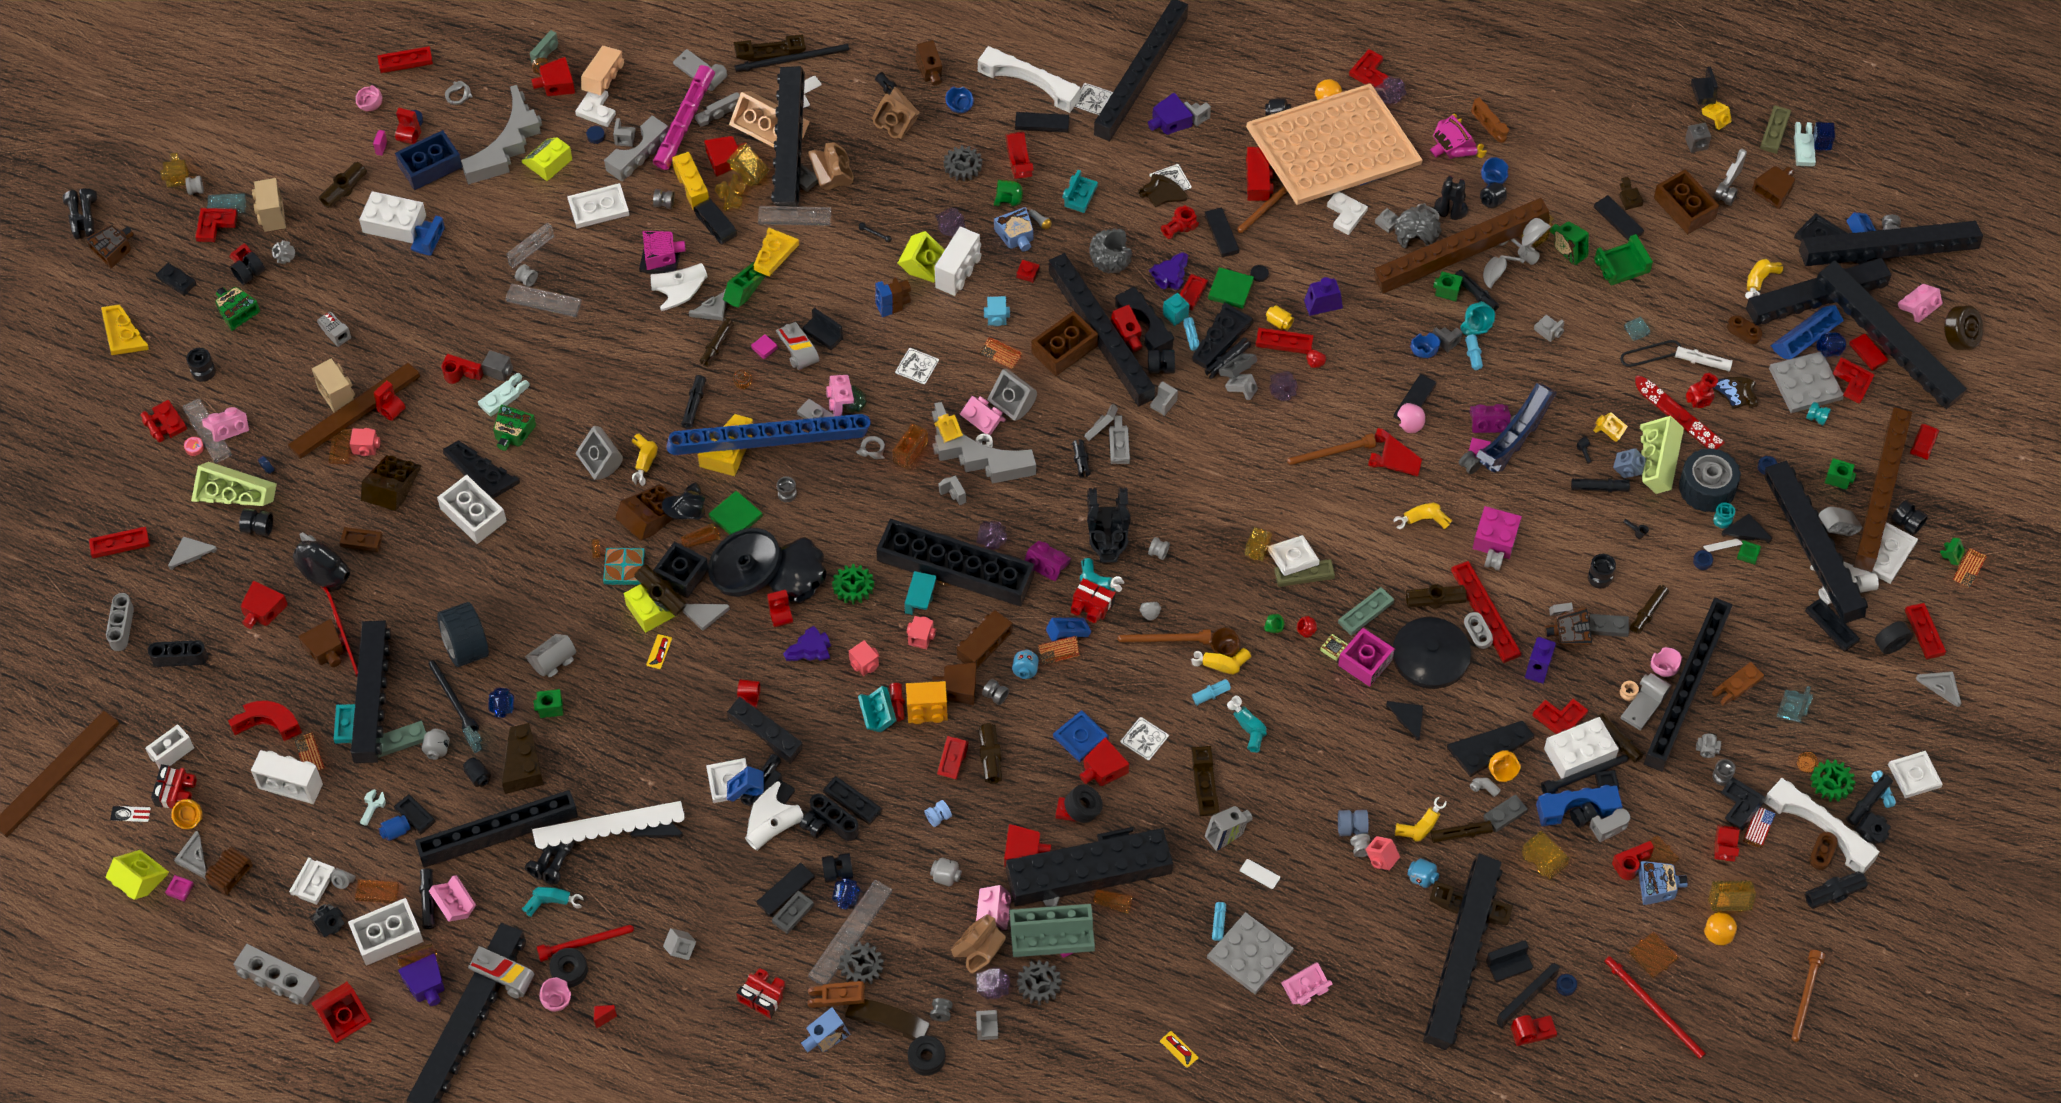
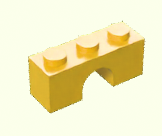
M686 152L672 157L674 172L680 184L683 183L686 197L692 210H694L693 207L709 199V195L690 153Z

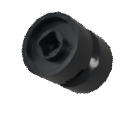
M253 252L246 254L242 258L243 261L238 260L230 266L233 275L242 285H246L253 280V276L257 277L265 271L263 263Z
M194 348L187 354V364L192 377L196 381L205 382L213 378L216 370L207 349Z
M1166 349L1163 352L1148 350V373L1159 374L1160 371H1163L1164 374H1175V350Z
M1908 500L1903 501L1891 517V520L1899 526L1904 525V529L1912 535H1915L1928 519L1926 513L1920 509L1915 510V505Z
M244 508L239 521L240 532L248 534L255 532L257 535L268 537L273 527V513L267 511L257 513V510Z
M1604 553L1593 557L1587 577L1589 583L1595 588H1606L1612 583L1616 568V562L1613 557Z
M850 853L838 854L837 858H834L833 855L821 857L825 883L837 881L838 878L842 880L853 879ZM836 866H842V868L837 870Z

